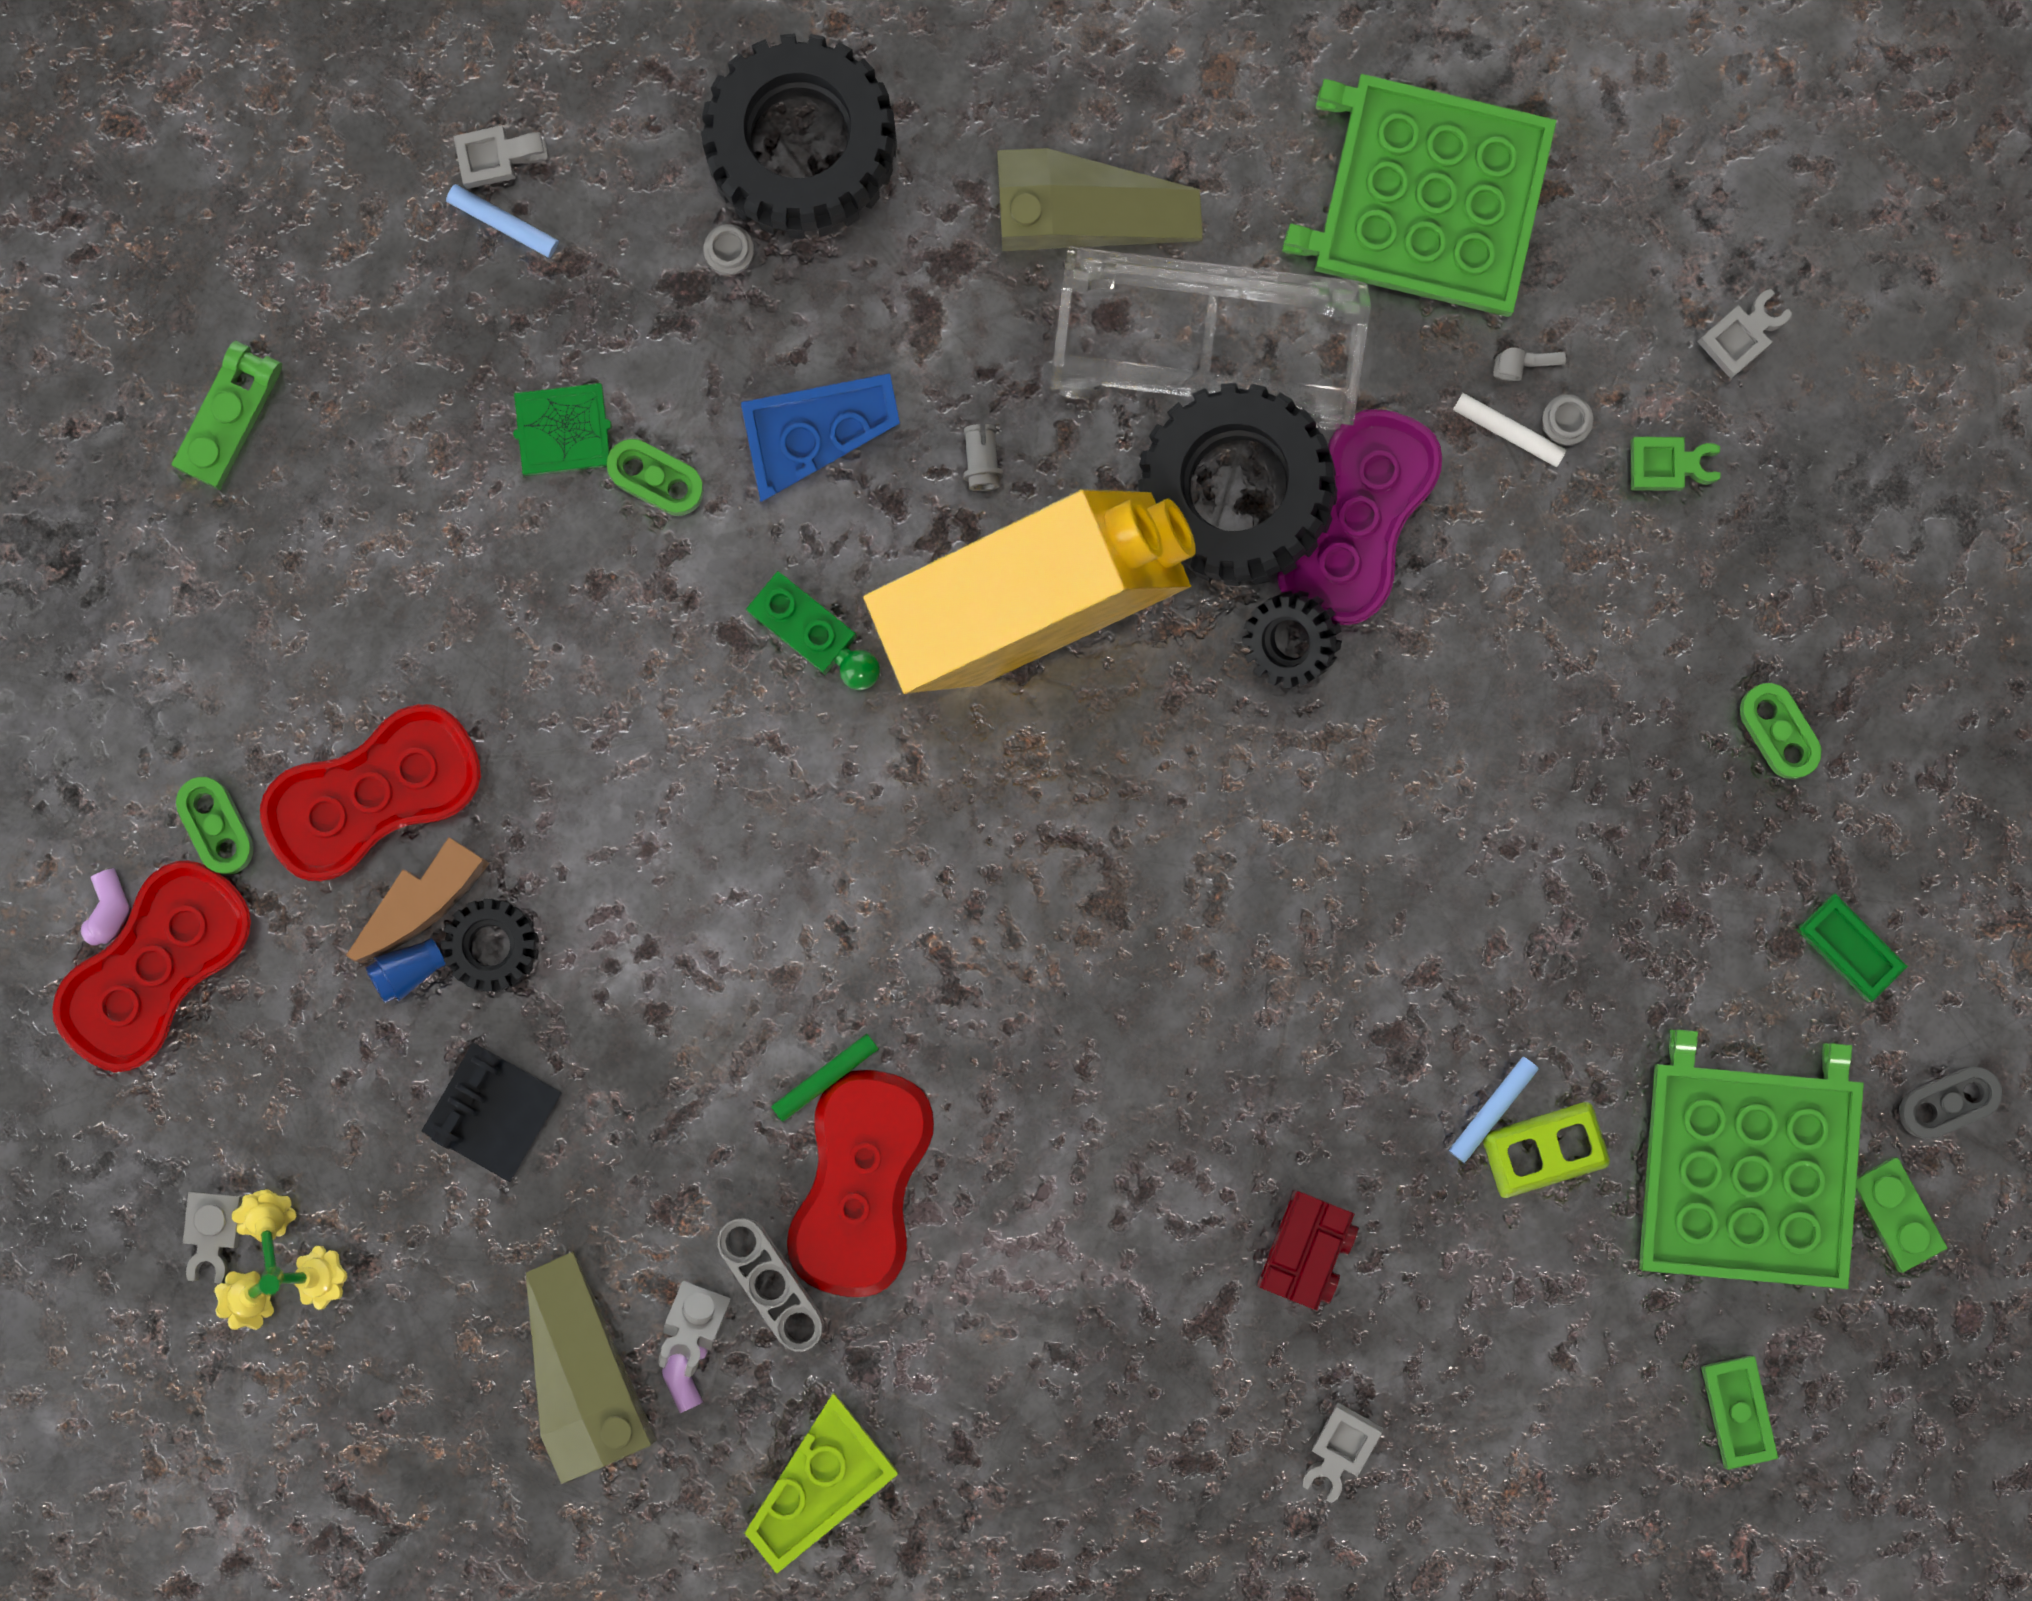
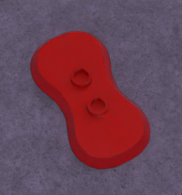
M430 704L407 706L386 718L372 735L352 752L332 760L294 766L277 776L263 794L260 804V820L264 835L279 862L296 877L308 881L334 879L356 866L366 853L387 834L408 825L440 821L461 811L478 790L481 779L478 755L464 727L444 708Z
M190 860L172 862L152 873L141 886L128 921L118 937L106 949L72 969L63 978L57 989L52 1007L53 1022L58 1033L69 1047L92 1065L111 1072L130 1071L140 1067L155 1056L168 1035L175 1012L183 998L199 982L229 965L244 948L249 936L251 919L250 910L239 891L221 874L210 870L201 863Z
M855 1070L850 1071L826 1089L817 1103L814 1120L818 1148L816 1177L812 1189L790 1224L787 1248L792 1268L798 1277L808 1285L826 1293L843 1297H868L887 1289L897 1278L904 1265L907 1252V1237L903 1216L904 1195L913 1171L927 1152L931 1143L934 1119L929 1099L914 1083L903 1077L882 1071Z

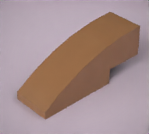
M448 837L421 879L404 869L401 871L346 956L353 961L365 963L374 959L375 956L386 954L418 936L444 916L471 889L490 863L459 842Z

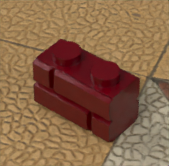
M1294 1190L1258 1280L1257 1287L1316 1311L1321 1301L1330 1304L1340 1279L1339 1274L1332 1272L1339 1253L1349 1255L1358 1234L1359 1227L1351 1224L1355 1214Z

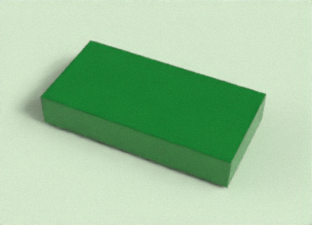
M1836 893L1831 894L1796 929L1868 1003L1873 1002L1908 967Z

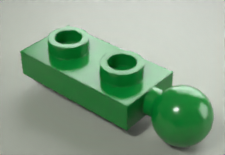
M779 571L774 574L745 609L748 614L824 675L836 663L840 667L839 671L842 681L851 689L866 690L877 682L880 675V665L877 658L865 650L852 651L849 649V646L857 638L856 633Z

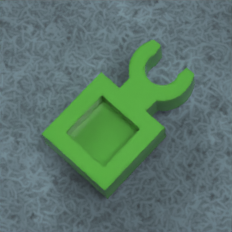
M1633 437L1630 440L1631 490L1682 491L1685 488V476H1690L1695 482L1704 485L1713 484L1721 478L1720 472H1707L1700 465L1702 456H1717L1720 453L1719 445L1705 443L1698 446L1693 452H1685L1684 437Z

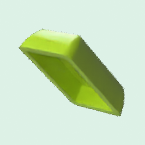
M1589 1102L1579 1103L1491 1130L1483 1139L1498 1192L1503 1198H1510L1607 1168L1610 1164V1157L1594 1107ZM1581 1124L1586 1129L1591 1145V1153L1577 1160L1566 1161L1563 1158L1558 1143L1557 1133L1562 1128ZM1532 1139L1537 1144L1542 1160V1168L1538 1172L1521 1177L1517 1176L1513 1171L1508 1148L1513 1143Z

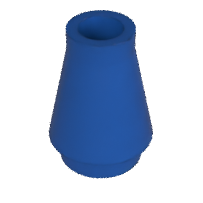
M430 938L423 943L375 956L376 962L365 967L381 999L384 1003H387L394 998L399 1002L432 973L446 964L436 943Z

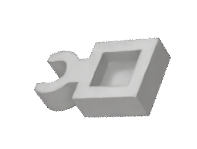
M1772 289L1762 292L1755 299L1749 316L1738 305L1698 341L1730 379L1736 376L1772 344V341L1764 334V331H1774L1781 328L1793 313L1788 308L1778 317L1767 315L1764 305L1775 294Z
M188 1192L183 1244L197 1245V1254L189 1260L186 1267L188 1281L199 1280L200 1267L207 1261L215 1267L214 1282L219 1284L225 1283V1276L229 1273V1264L222 1255L223 1247L238 1248L239 1234L236 1229L237 1223L232 1220V1212L241 1206L244 1196Z
M682 1281L664 1325L663 1333L672 1337L667 1339L662 1345L658 1361L659 1366L665 1368L670 1356L681 1354L688 1360L684 1376L690 1378L698 1367L700 1359L699 1346L712 1350L731 1298Z
M1337 1403L1312 1449V1452L1324 1459L1322 1462L1314 1463L1307 1469L1303 1480V1487L1308 1490L1315 1478L1325 1476L1332 1482V1488L1327 1495V1501L1330 1503L1336 1501L1343 1487L1342 1472L1346 1470L1358 1477L1379 1440L1383 1428L1342 1404Z

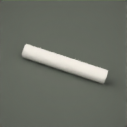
M1465 393L1461 394L1453 411L1555 467H1558L1567 451Z

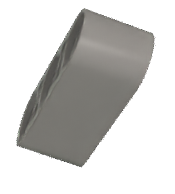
M737 1218L726 1223L720 1230L717 1238L718 1249L745 1292L785 1348L794 1352H804L811 1349L823 1335L824 1319L765 1229L757 1221L750 1218ZM744 1226L749 1228L756 1237L755 1249L748 1256L735 1254L729 1246L730 1233L736 1227ZM775 1270L783 1276L785 1290L780 1297L769 1299L760 1293L757 1287V1280L763 1271ZM804 1313L813 1320L815 1331L809 1340L797 1341L789 1336L786 1330V1323L792 1314Z

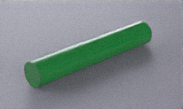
M866 1033L771 1106L782 1122L786 1121L878 1051L879 1048Z

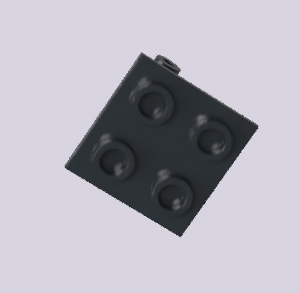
M473 1042L421 1132L430 1136L431 1140L440 1146L456 1151L504 1180L511 1182L562 1093Z

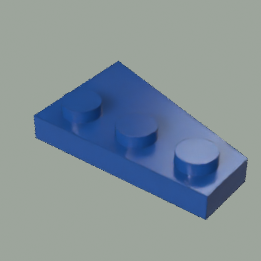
M890 373L741 402L760 502L765 501L900 424Z

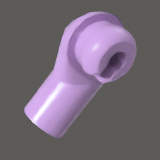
M114 868L101 871L90 877L99 899V903L91 916L81 926L82 937L90 945L98 946L101 943L107 944L117 937L129 916V905Z
M699 1346L700 1359L706 1357L707 1349ZM674 1354L670 1356L666 1367L662 1368V1374L679 1413H682L703 1403V1400L692 1377L684 1376L688 1362L687 1358L681 1354Z

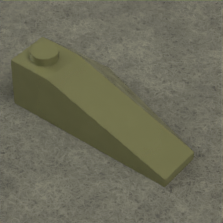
M1049 148L997 150L1002 251L1195 242L1203 240L1200 189Z
M575 1252L568 1253L526 1272L540 1435L559 1480L563 1484L651 1446L657 1439Z

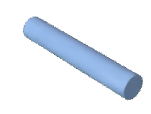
M454 184L446 198V202L548 258L556 251L559 240L457 184Z
M1523 1056L1448 1151L1465 1163L1539 1068Z

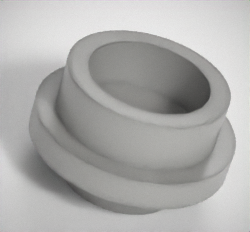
M725 224L718 226L705 239L703 248L705 259L708 265L717 273L723 275L741 273L753 260L754 244L752 238L746 230L737 225Z
M1561 395L1551 400L1546 406L1542 415V426L1546 435L1553 442L1565 446L1575 445L1583 441L1590 433L1593 426V413L1590 406L1582 398L1575 395Z

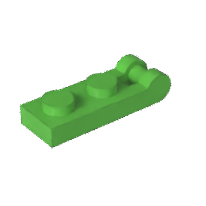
M236 340L227 349L222 367L171 464L175 469L218 490H221L282 369V362L269 356L262 359L250 353L251 348ZM242 371L254 377L249 391L236 385Z

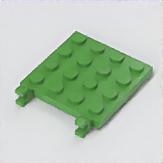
M1365 74L1360 75L1357 88L1324 79L1319 90L1315 108L1330 112H1351L1324 231L1320 232L1290 223L1282 252L1299 256H1318L1314 270L1317 272L1511 317L1514 312L1557 120Z
M1670 1030V1065L1655 1064L1639 1270L1848 1289L1864 1087L1863 1082L1848 1081L1852 1045L1823 1043L1822 1069L1824 1079L1695 1068L1698 1031Z

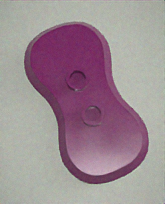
M1363 410L1350 416L1334 432L1328 444L1336 471L1337 502L1336 505H1333L1331 511L1333 520L1327 533H1321L1317 540L1318 548L1309 558L1303 555L1295 562L1296 569L1286 575L1282 571L1277 574L1279 588L1282 593L1292 591V594H1295L1299 591L1309 592L1308 598L1310 599L1316 596L1323 599L1324 602L1321 607L1324 610L1331 607L1336 614L1331 617L1333 624L1351 625L1365 621L1374 615L1386 602L1393 586L1395 552L1400 532L1408 517L1431 493L1440 476L1442 452L1436 435L1419 421L1389 410Z

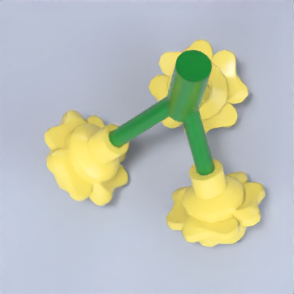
M267 1189L245 1195L242 1198L241 1206L232 1212V1220L237 1223L236 1229L238 1234L252 1235L262 1242L265 1263L262 1277L256 1271L246 1274L232 1271L225 1276V1283H220L214 1289L218 1299L216 1315L219 1318H228V1326L232 1330L242 1327L254 1330L261 1328L263 1318H268L274 1313L270 1298L271 1295L279 1290L281 1284H294L299 1290L302 1304L310 1305L313 1303L316 1309L322 1310L326 1308L330 1301L342 1297V1287L347 1279V1273L342 1268V1265H340L337 1251L326 1252L323 1246H315L309 1255L300 1256L296 1262L298 1269L295 1273H283L276 1266L273 1240L276 1236L279 1237L285 1234L287 1225L295 1220L296 1212L290 1208L291 1198L288 1196H278Z

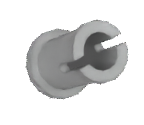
M980 424L964 428L968 470L963 473L965 481L969 482L970 490L988 491L999 487V479L1003 477V470L998 468L996 426L985 424L983 431H980Z

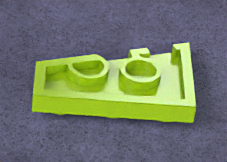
M835 1392L831 1395L745 1531V1535L776 1574L899 1474Z

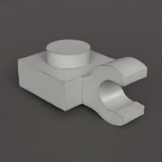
M501 125L453 136L462 183L466 189L516 179L513 164H531L549 159L546 141L541 139L540 132L528 133L508 139L506 129Z

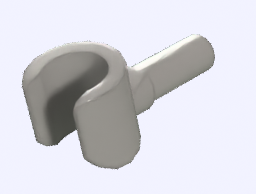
M1508 348L1497 355L1493 375L1501 380L1520 381L1524 366L1564 365L1566 363L1565 352L1533 354L1526 353V351L1519 348Z

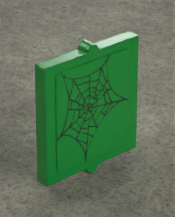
M602 383L514 393L518 429L513 432V436L519 441L523 476L607 467V458L610 453L608 430L612 428V423L609 419H606Z

